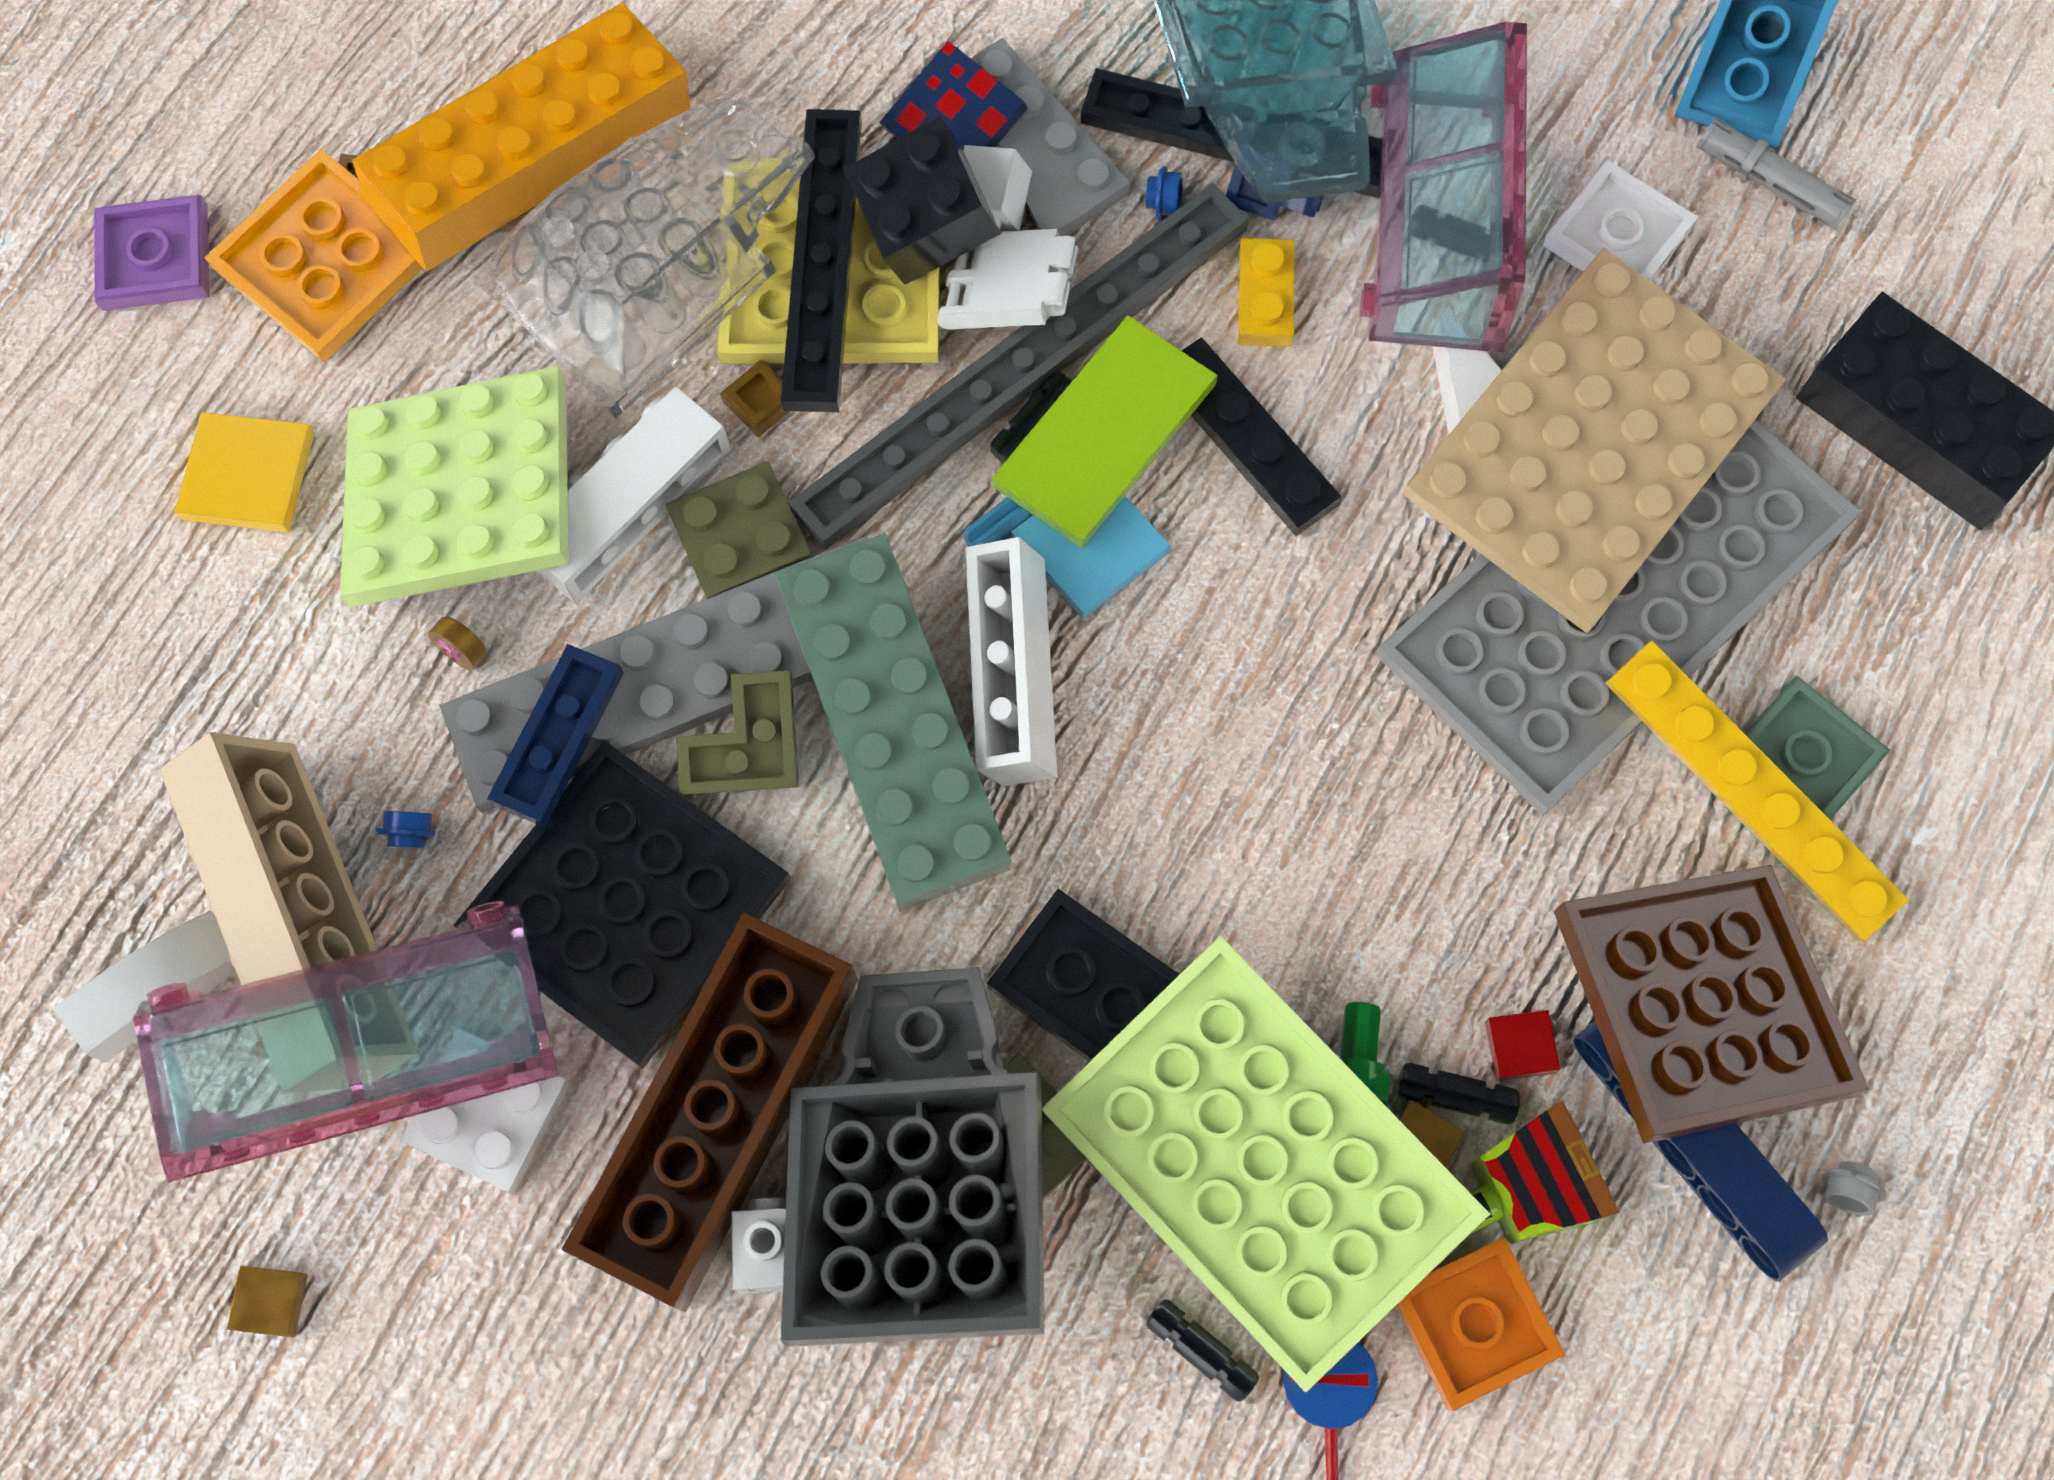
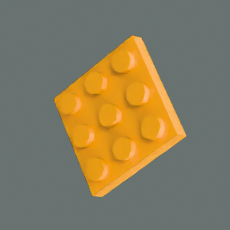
M322 149L314 154L204 257L213 270L324 363L423 269L420 263L365 200L358 178Z

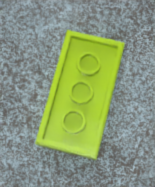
M1127 315L991 478L992 487L1082 549L1217 384V374Z

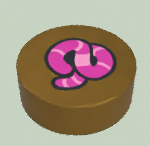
M441 617L428 632V637L446 657L464 669L472 671L486 656V648L482 641L469 628L454 618Z

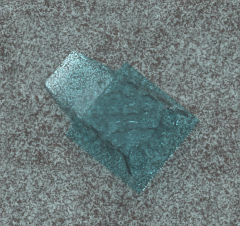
M1154 0L1185 108L1204 107L1228 152L1264 203L1365 189L1370 181L1369 137L1367 122L1361 113V102L1367 96V85L1391 83L1397 71L1375 0Z

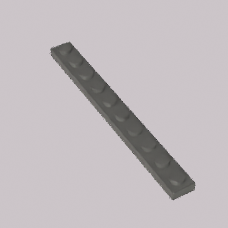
M1212 183L1069 291L1066 310L1063 315L1050 316L1046 320L1045 325L1020 327L789 501L791 511L823 548L827 550L1039 389L1053 373L1064 370L1114 332L1127 315L1131 318L1247 231L1249 219Z

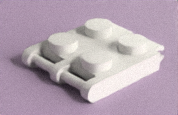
M1058 229L1001 232L1000 235L957 257L955 270L950 271L947 276L946 287L949 290L946 306L939 309L938 325L944 329L1045 325L1046 320L1050 316L1063 315L1066 310L1071 285L1067 279L1073 275L1078 246H1074L1076 239L1072 236H1059ZM973 257L971 269H966L968 258ZM960 293H965L962 305H957Z

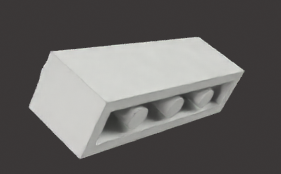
M676 386L664 398L653 400L644 410L641 420L625 436L621 435L614 438L604 449L601 459L590 470L570 480L568 483L569 565L538 570V572L576 605L668 514L666 503L687 495L732 451L724 426Z
M1020 537L966 547L976 770L1002 786L1057 778L1045 559Z

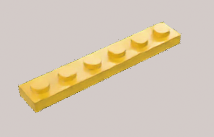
M1652 640L1605 682L1858 941H1866L1909 901Z

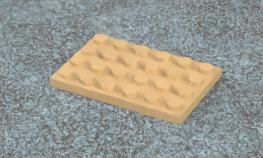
M1603 247L1409 482L1402 495L1585 633H1588L1786 379Z

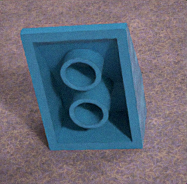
M1720 0L1676 110L1675 117L1709 127L1717 116L1734 129L1756 141L1761 137L1770 143L1768 147L1777 150L1838 0Z

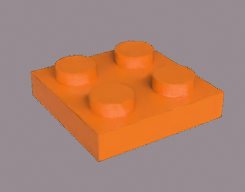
M1505 1237L1430 1272L1396 1305L1448 1412L1454 1411L1566 1355Z

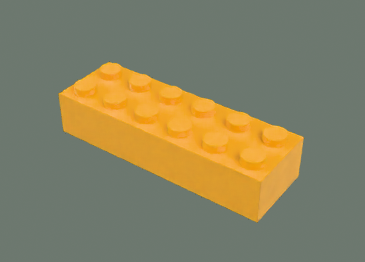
M622 2L352 159L365 200L425 271L428 272L690 113L687 71Z

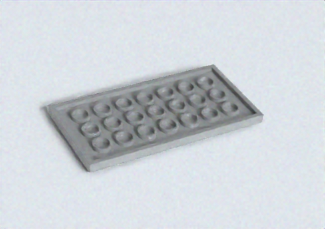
M1755 419L1588 633H1585L1480 554L1378 647L1376 656L1544 816L1643 722L1605 684L1609 678L1651 640L1690 678L1843 533L1862 512Z

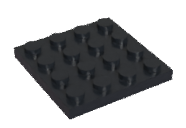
M604 741L565 788L546 827L536 824L453 926L643 1069L695 1003L743 912L760 920L791 880V877L779 865Z

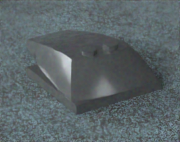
M980 967L860 976L843 1038L842 1053L845 1059L840 1077L831 1081L830 1086L791 1088L781 1342L789 1347L1045 1334L1041 1079L1038 1073L1008 1074L1007 1070L1004 1069L995 1023Z

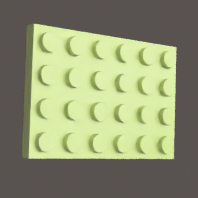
M1221 935L1042 1108V1111L1305 1393L1490 1215Z

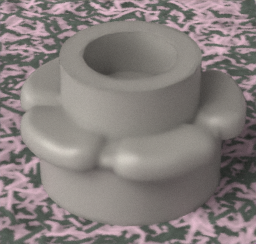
M1841 1162L1839 1168H1830L1822 1177L1823 1181L1827 1184L1823 1198L1832 1206L1856 1215H1873L1877 1202L1885 1200L1887 1192L1877 1181L1878 1174L1873 1169L1856 1162Z

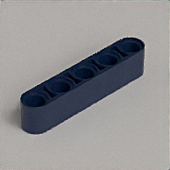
M1595 1020L1574 1037V1045L1585 1063L1634 1120ZM1737 1124L1652 1142L1752 1262L1774 1281L1781 1282L1828 1242V1235L1816 1216Z

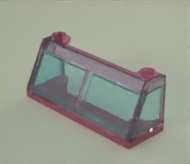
M1506 21L1388 52L1384 74H1374L1370 107L1379 108V119H1382L1375 277L1373 283H1363L1359 310L1360 317L1369 318L1368 341L1503 353L1525 283L1527 23Z
M500 901L482 904L467 911L468 920L459 924L457 930L203 995L201 990H188L184 982L165 985L146 994L148 1000L140 1003L133 1016V1023L159 1156L167 1183L558 1077L559 1070L554 1041L519 905L505 908L504 902Z

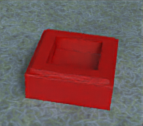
M1549 1010L1489 1017L1485 1021L1496 1081L1556 1074L1561 1070Z

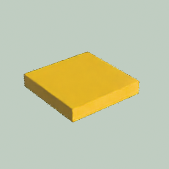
M201 412L174 513L182 521L290 533L315 432L309 424Z

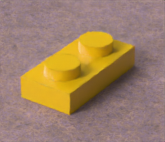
M1240 238L1237 345L1292 347L1294 338V239Z

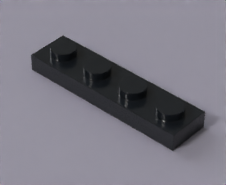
M1200 337L1183 349L1182 352L1217 374V384L1192 413V418L1295 536H1298L1338 507L1342 496L1207 342Z

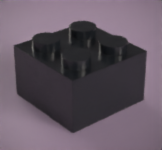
M942 116L844 168L882 258L904 285L1001 234L965 153Z

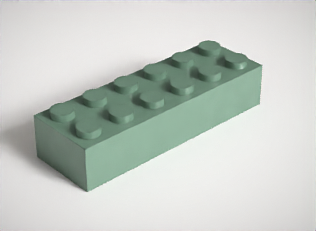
M886 533L774 572L779 591L899 912L1010 871L1011 858Z

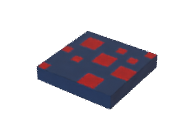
M947 41L879 123L892 136L899 139L942 116L964 151L965 145L996 147L1027 111L1028 107L1021 98L950 41Z

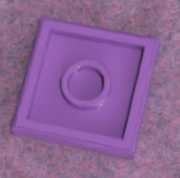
M201 195L94 208L95 302L102 311L210 297L209 264L204 258L209 253L208 204Z

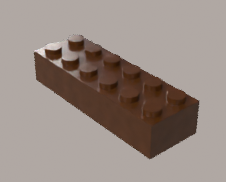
M743 912L561 1250L686 1313L732 1225V1211H739L790 1113L791 1088H803L858 982L852 964Z

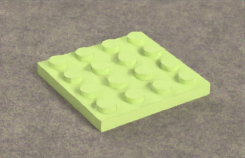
M559 366L348 409L340 597L350 608L569 565L566 378Z

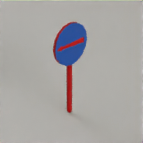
M1359 1342L1306 1393L1285 1370L1282 1380L1286 1398L1296 1414L1313 1426L1325 1428L1326 1480H1339L1338 1428L1351 1426L1364 1417L1376 1398L1378 1376L1375 1363L1365 1347Z

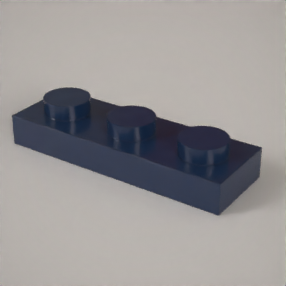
M566 645L487 797V800L493 806L546 827L624 674L619 664L572 645Z

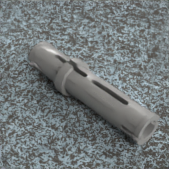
M1716 116L1696 148L1716 157L1736 170L1735 176L1745 181L1748 177L1791 204L1820 219V221L1832 229L1836 230L1857 199L1835 189L1812 173L1781 157L1778 153L1769 149L1768 145L1770 143L1761 137L1756 141L1734 129Z

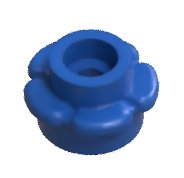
M1164 166L1160 168L1158 176L1148 177L1146 209H1155L1156 218L1159 221L1163 220V215L1169 216L1181 207L1183 195L1182 172H1168L1167 167Z
M385 810L383 812L382 828H376V833L388 834L387 846L424 848V836L433 837L436 831H431L432 813Z

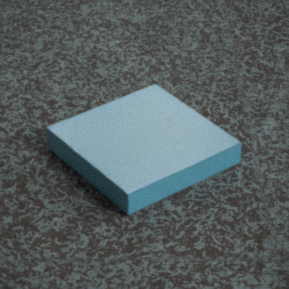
M1126 496L1082 549L1034 515L1011 531L1012 538L1020 537L1045 559L1046 579L1082 619H1085L1170 553V544Z

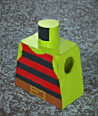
M1563 1101L1549 1108L1471 1163L1480 1187L1469 1191V1193L1490 1213L1471 1233L1498 1221L1507 1240L1513 1244L1596 1223L1620 1212Z

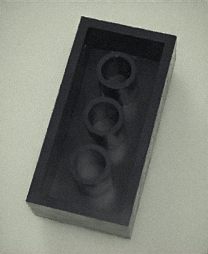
M1883 291L1819 363L1796 396V399L1980 531L2008 504L2054 447L2053 410Z

